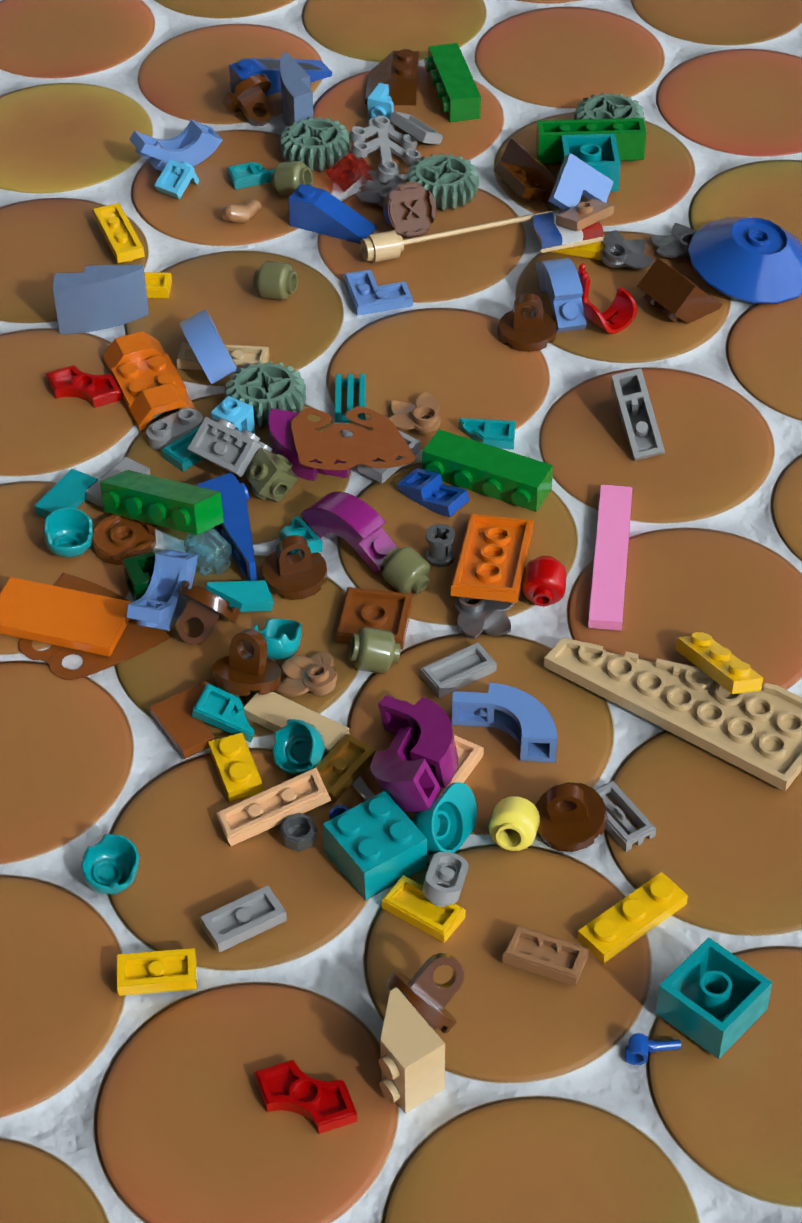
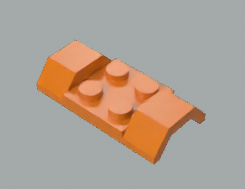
M144 331L117 337L113 340L103 355V361L119 386L122 398L139 431L146 429L155 414L178 408L180 410L184 408L195 409L180 375L168 353L164 352L158 340Z

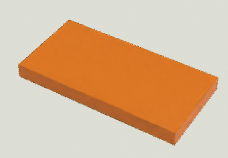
M470 514L451 585V596L517 603L533 534L534 521Z
M10 577L0 593V634L110 657L130 618H127L128 604L132 602Z

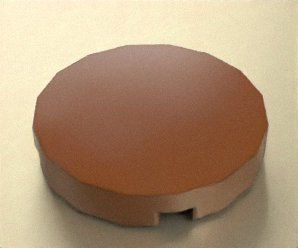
M114 514L101 520L93 529L92 548L96 556L107 563L123 565V559L152 552L156 546L155 527L151 523Z

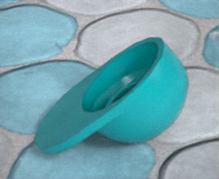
M452 783L443 791L438 799L434 800L429 810L417 811L414 824L427 838L428 852L432 854L438 852L454 853L472 833L477 820V804L473 792L464 783Z

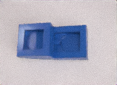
M420 468L414 469L397 484L398 490L414 502L447 517H451L470 501L466 489L445 485L442 482L440 473Z

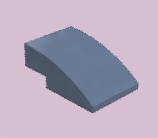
M287 52L282 53L280 59L282 114L285 127L290 126L291 122H299L300 119L306 120L309 117L314 118L313 92L310 85V76Z
M144 264L85 266L84 273H55L53 294L60 334H75L108 329L149 315Z

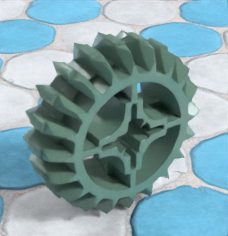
M601 92L598 96L592 94L591 98H584L583 102L578 103L576 113H574V120L644 118L645 123L643 107L639 105V101L632 100L630 96L623 97L622 94L614 95L612 92L610 94Z
M320 116L318 118L309 117L306 120L300 119L299 122H291L290 126L284 127V132L281 133L280 153L285 162L302 161L312 172L314 170H319L320 172L324 169L332 170L333 166L339 167L341 162L347 161V156L350 155L351 140L349 131L346 130L345 125L339 124L337 120L331 121L330 118L321 119Z
M441 153L436 156L431 154L428 158L423 156L420 161H414L413 165L409 167L406 182H418L423 185L422 187L429 190L433 195L436 208L444 211L446 208L455 210L456 206L464 207L465 203H471L472 198L476 197L478 191L479 177L476 166L472 165L470 160H463L462 156L454 157L452 153L450 155H443Z
M258 360L256 365L247 363L245 369L237 368L236 374L230 375L229 381L226 382L225 398L230 396L253 406L254 423L261 429L264 425H269L271 408L300 413L305 406L306 385L304 384V379L300 376V372L294 371L293 366L284 367L283 362L273 364L271 360L268 363H261Z

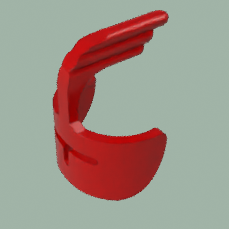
M581 264L578 275L583 289L581 298L586 319L610 334L624 330L631 324L637 314V305L634 298L623 287L618 288L611 306L605 312L600 313L589 302L588 293L591 279L588 278V273L585 272V264Z

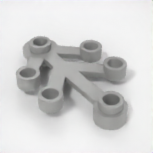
M385 116L371 118L366 128L354 126L351 129L350 139L354 142L352 148L354 156L365 158L367 154L379 149L381 164L378 165L376 178L382 183L387 184L391 179L397 177L399 173L397 163L392 161L391 152L411 166L414 161L420 160L421 153L415 150L418 139L410 134L402 135L394 130L393 123ZM373 136L374 138H376L365 143V139L368 137ZM389 137H390L391 139L395 140L396 142H398L399 144H401V147H400L399 145H397L396 143H394L393 141H391V140L389 139Z

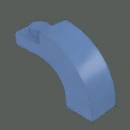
M192 119L179 135L171 139L160 140L135 130L129 139L137 148L135 151L140 156L148 159L153 167L160 171L164 170L170 159L179 163L184 161L194 167L206 160L222 142L221 137L212 127Z
M561 258L537 262L535 267L540 292L547 291L553 317L557 323L556 332L585 329L587 323L581 298L583 289L572 260Z
M206 309L179 323L211 384L237 370L235 362Z
M170 549L157 553L148 589L140 599L128 604L127 618L136 619L137 625L167 631L172 629L179 620L187 603V599L179 595L176 589L183 580L190 582L188 589L192 588L198 555Z
M489 683L488 693L453 691L452 725L500 729L511 735L518 743L521 754L520 761L556 763V725L549 711L533 696L515 687L498 683Z

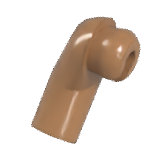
M251 199L246 205L229 204L222 209L221 216L226 222L246 223L261 209V204L257 199Z

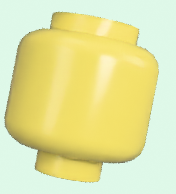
M509 796L502 799L495 806L489 824L490 837L495 844L508 851L527 849L534 842L540 823L539 811L532 802L519 796Z

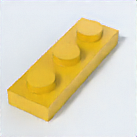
M120 203L93 209L94 218L117 263L130 262L134 259L145 257L144 247Z
M695 632L692 636L677 637L675 650L731 694L761 690L763 677L751 669L749 664L742 662L734 656L729 649L713 640L711 635Z
M660 872L579 929L577 940L584 947L589 948V951L604 964L687 905L688 895L664 873Z

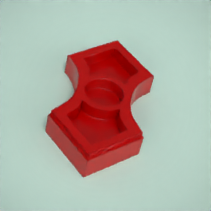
M75 365L45 373L47 383L56 399L63 397L80 398L89 402L94 408L123 400L122 392L111 374L91 375L80 371Z
M294 1060L254 1072L255 1080L267 1112L284 1110L298 1113L315 1126L318 1134L358 1122L357 1112L344 1080L321 1081L303 1073Z

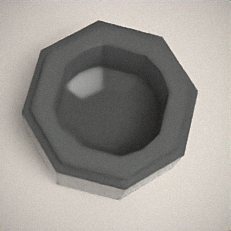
M297 813L285 818L280 827V836L285 847L299 852L312 847L317 838V827L312 817Z

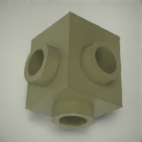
M263 448L257 451L244 472V475L252 484L251 490L256 496L263 500L270 498L279 503L298 481V477L291 469L293 465L287 458Z

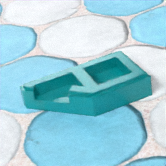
M255 162L227 167L228 177L235 190L271 182V175L275 170L264 169L261 164Z
M459 418V430L472 440L500 449L514 450L516 421Z
M299 516L294 517L292 524L280 531L279 542L285 537L299 535L306 539L311 553L322 552L323 541ZM293 549L289 552V554H295L300 549Z
M207 683L193 709L192 717L233 735L242 732L245 740L248 742H252L255 734L253 727L249 725L245 716V709L240 698Z

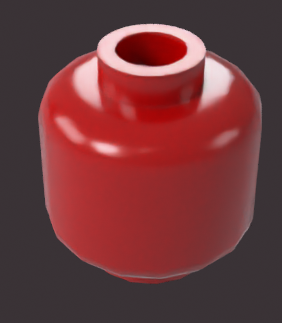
M539 556L531 560L524 569L522 585L524 596L530 602L543 607L559 602L564 597L567 572L564 565L551 556Z

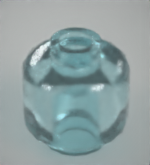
M211 528L199 535L189 534L186 538L184 552L198 555L196 570L201 575L209 576L213 573L220 575L228 569L231 564L229 559L232 554V546L217 530Z

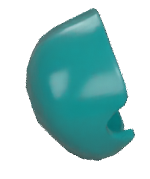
M66 507L56 509L46 517L44 541L46 547L53 554L66 558L83 555L91 546L93 539L92 520L83 511Z
M273 618L266 622L263 630L259 631L258 625L253 627V629L264 636L267 642V659L280 660L292 657L300 647L303 625L297 621Z
M289 719L285 727L275 732L273 756L275 764L284 773L300 775L313 769L322 760L325 751L322 734L314 725L302 720Z
M116 834L103 835L97 844L87 847L84 853L83 861L81 862V873L85 884L99 894H118L123 892L136 879L140 856L135 844L125 836Z

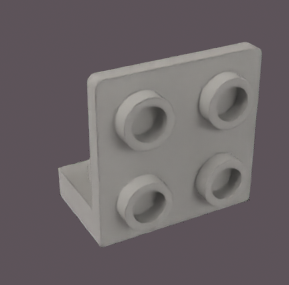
M205 417L188 450L242 477L253 456L260 448L270 452L272 448L260 442V438L247 430H243L242 433L236 430V426L219 417L216 422Z

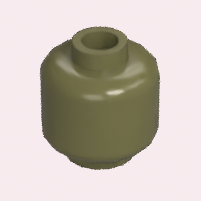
M302 161L280 162L271 175V183L280 196L290 197L300 184L312 185L313 174L311 169Z
M266 261L259 270L255 271L253 284L254 287L258 288V292L263 298L286 300L291 294L295 293L298 276L293 271L291 265L287 263Z
M411 547L394 548L388 553L381 564L383 567V579L397 592H415L420 594L430 583L428 578L431 569L430 564Z
M362 627L357 634L353 633L350 638L348 658L350 661H353L357 670L383 674L389 671L392 663H398L401 646L400 643H395L394 634L390 630Z

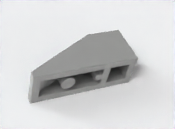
M638 368L611 375V390L634 461L665 454L642 369Z

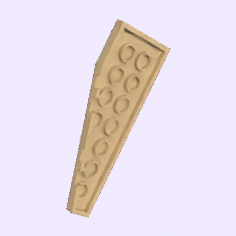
M564 637L544 657L545 668L783 791L788 789L802 771V697L778 685L765 683L764 687L759 691L731 694L698 667L658 658L656 663L638 659L639 654L626 651L623 656L606 652V650H603L604 646Z

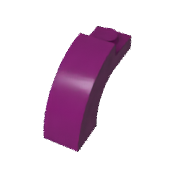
M271 408L269 413V433L272 453L280 454L292 463L291 469L296 476L310 481H315L318 473L348 478L351 469L324 470L300 464L291 430V422L299 413ZM314 459V460H312V461H309V462H317V463H320V464L322 463V462H319L317 459ZM336 460V462H335L334 464H337V463H339V462H340V463H346V462H343V461H340V460Z
M328 493L301 513L320 538L328 533H333L345 539L374 574L383 568L381 564L384 558L397 547L382 529L386 521L371 506L349 493Z
M386 695L378 703L384 730L397 734L399 729L412 726L419 739L410 751L412 761L425 758L440 787L446 788L454 777L458 765L457 747L448 715L438 704L425 697H422L413 705L407 701H401Z
M412 726L399 729L389 748L376 752L371 762V771L382 791H385L401 810L406 812L429 810L441 789L425 758L414 761L411 759L410 751L419 740Z

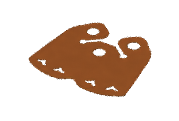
M357 406L346 413V418L360 425L372 427L373 430L371 431L352 423L332 424L324 429L323 432H317L316 429H320L331 422L332 417L328 413L314 408L302 410L291 422V430L299 462L307 467L324 470H346L361 464L372 468H391L407 465L417 459L392 421L386 416L366 407ZM359 413H366L371 418L369 420H362L357 415ZM309 415H317L321 420L312 422L307 417ZM340 431H351L353 436L343 437L340 435ZM397 456L406 457L400 458L399 460H395ZM377 458H379L380 460L385 461V462H381V461L372 462V461H373V460H376ZM314 459H317L319 462H322V463L320 464V463H317V462H309V461H312V460H314ZM336 460H340V461L346 462V463H340V462H339V463H337V464H334V463L336 462Z

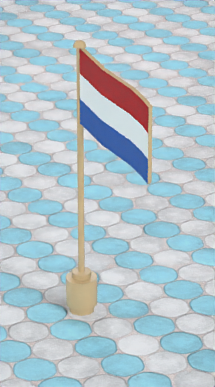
M556 209L404 240L401 235H397L395 230L367 235V238L361 239V252L365 261L376 263L399 258L401 252L404 251V245L533 220L534 232L542 245L541 253L603 241L604 231L600 222L579 231L556 225V215L565 211Z

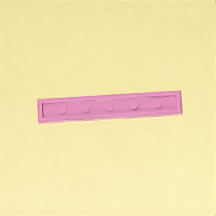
M601 485L588 628L622 631L633 487Z

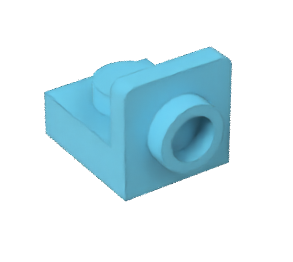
M379 83L367 98V121L376 116H385L390 119L394 103L391 96H389V85Z
M170 159L154 186L158 192L180 199L189 183L197 185L200 180L194 172L195 169L192 165L184 161L179 163Z
M227 396L211 411L213 419L223 418L236 426L235 429L241 433L243 430H247L255 434L253 406Z

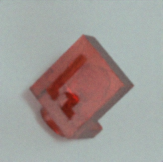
M351 152L326 172L329 179L343 192L349 189L361 177L366 181H374L369 174L371 170L369 164L362 157L357 159Z

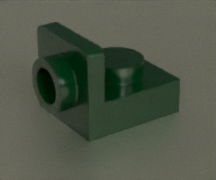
M153 551L123 559L126 585L134 601L140 599L145 594L150 584L156 558Z

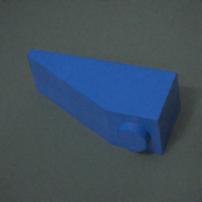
M300 184L288 198L290 226L361 244V239L367 238V235H371L376 231V225L324 189Z

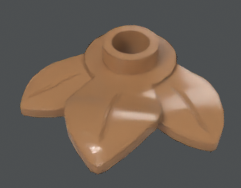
M427 392L419 395L416 404L392 400L391 410L393 416L388 418L397 429H415L422 433H429L436 430L441 424V417L438 414L440 404L435 397Z
M317 652L310 659L305 656H292L285 659L281 663V669L286 678L275 690V693L289 697H297L308 691L315 696L329 694L335 689L337 673L333 668V657L325 652Z

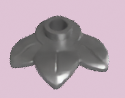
M398 176L391 179L387 185L367 180L365 191L356 193V197L363 203L376 204L384 208L387 193L394 186L404 181Z
M674 223L671 235H651L650 239L653 246L657 248L656 254L667 258L679 256L690 258L688 248L695 231L682 224Z
M617 230L608 233L604 237L603 243L605 248L601 252V260L605 265L611 268H622L625 266L634 270H641L653 264L654 260L644 255L646 241L644 239L624 240Z
M457 597L455 601V609L459 614L457 625L464 635L476 639L483 631L493 636L507 634L511 631V623L505 611L512 608L515 603Z

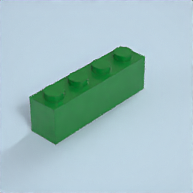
M458 43L428 46V56L424 58L425 70L430 72L431 85H435L437 99H441L442 112L447 113L450 122L480 119L481 95Z
M644 118L537 121L536 152L537 159L541 163L554 164L560 162L561 135L615 134L620 161L644 160L646 144Z
M438 429L422 451V469L440 473L443 482L537 512L552 489L553 465Z
M125 470L100 482L104 512L194 535H199L224 522L221 492L131 470Z

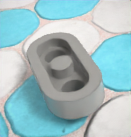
M184 408L152 423L146 430L148 445L156 450L165 448L200 426L203 422L202 414L195 409Z
M452 852L435 853L422 888L424 896L432 904L440 907L458 902L468 872V862L462 856Z

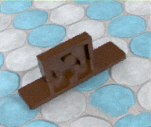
M510 139L502 155L501 162L498 161L494 172L502 178L501 182L511 187L516 192L515 195L521 200H539L544 202L551 210L560 209L549 201L557 177L516 139Z

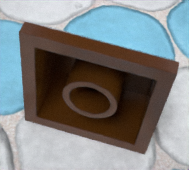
M408 49L393 51L375 66L368 74L365 104H367V98L379 83L389 85V96H391L394 105L416 106L419 83V51Z
M659 258L655 260L637 285L638 288L646 293L643 298L656 308L659 304L665 307L662 313L674 322L680 318L689 324L720 309L723 305Z

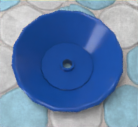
M727 217L708 222L693 234L688 248L693 269L706 284L724 295L749 303L778 304L798 298L802 294V242L775 223L762 218Z

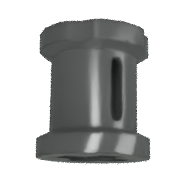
M435 524L427 529L426 541L429 543V548L426 551V561L432 566L446 567L453 563L455 559L454 550L451 548L455 531L449 525Z

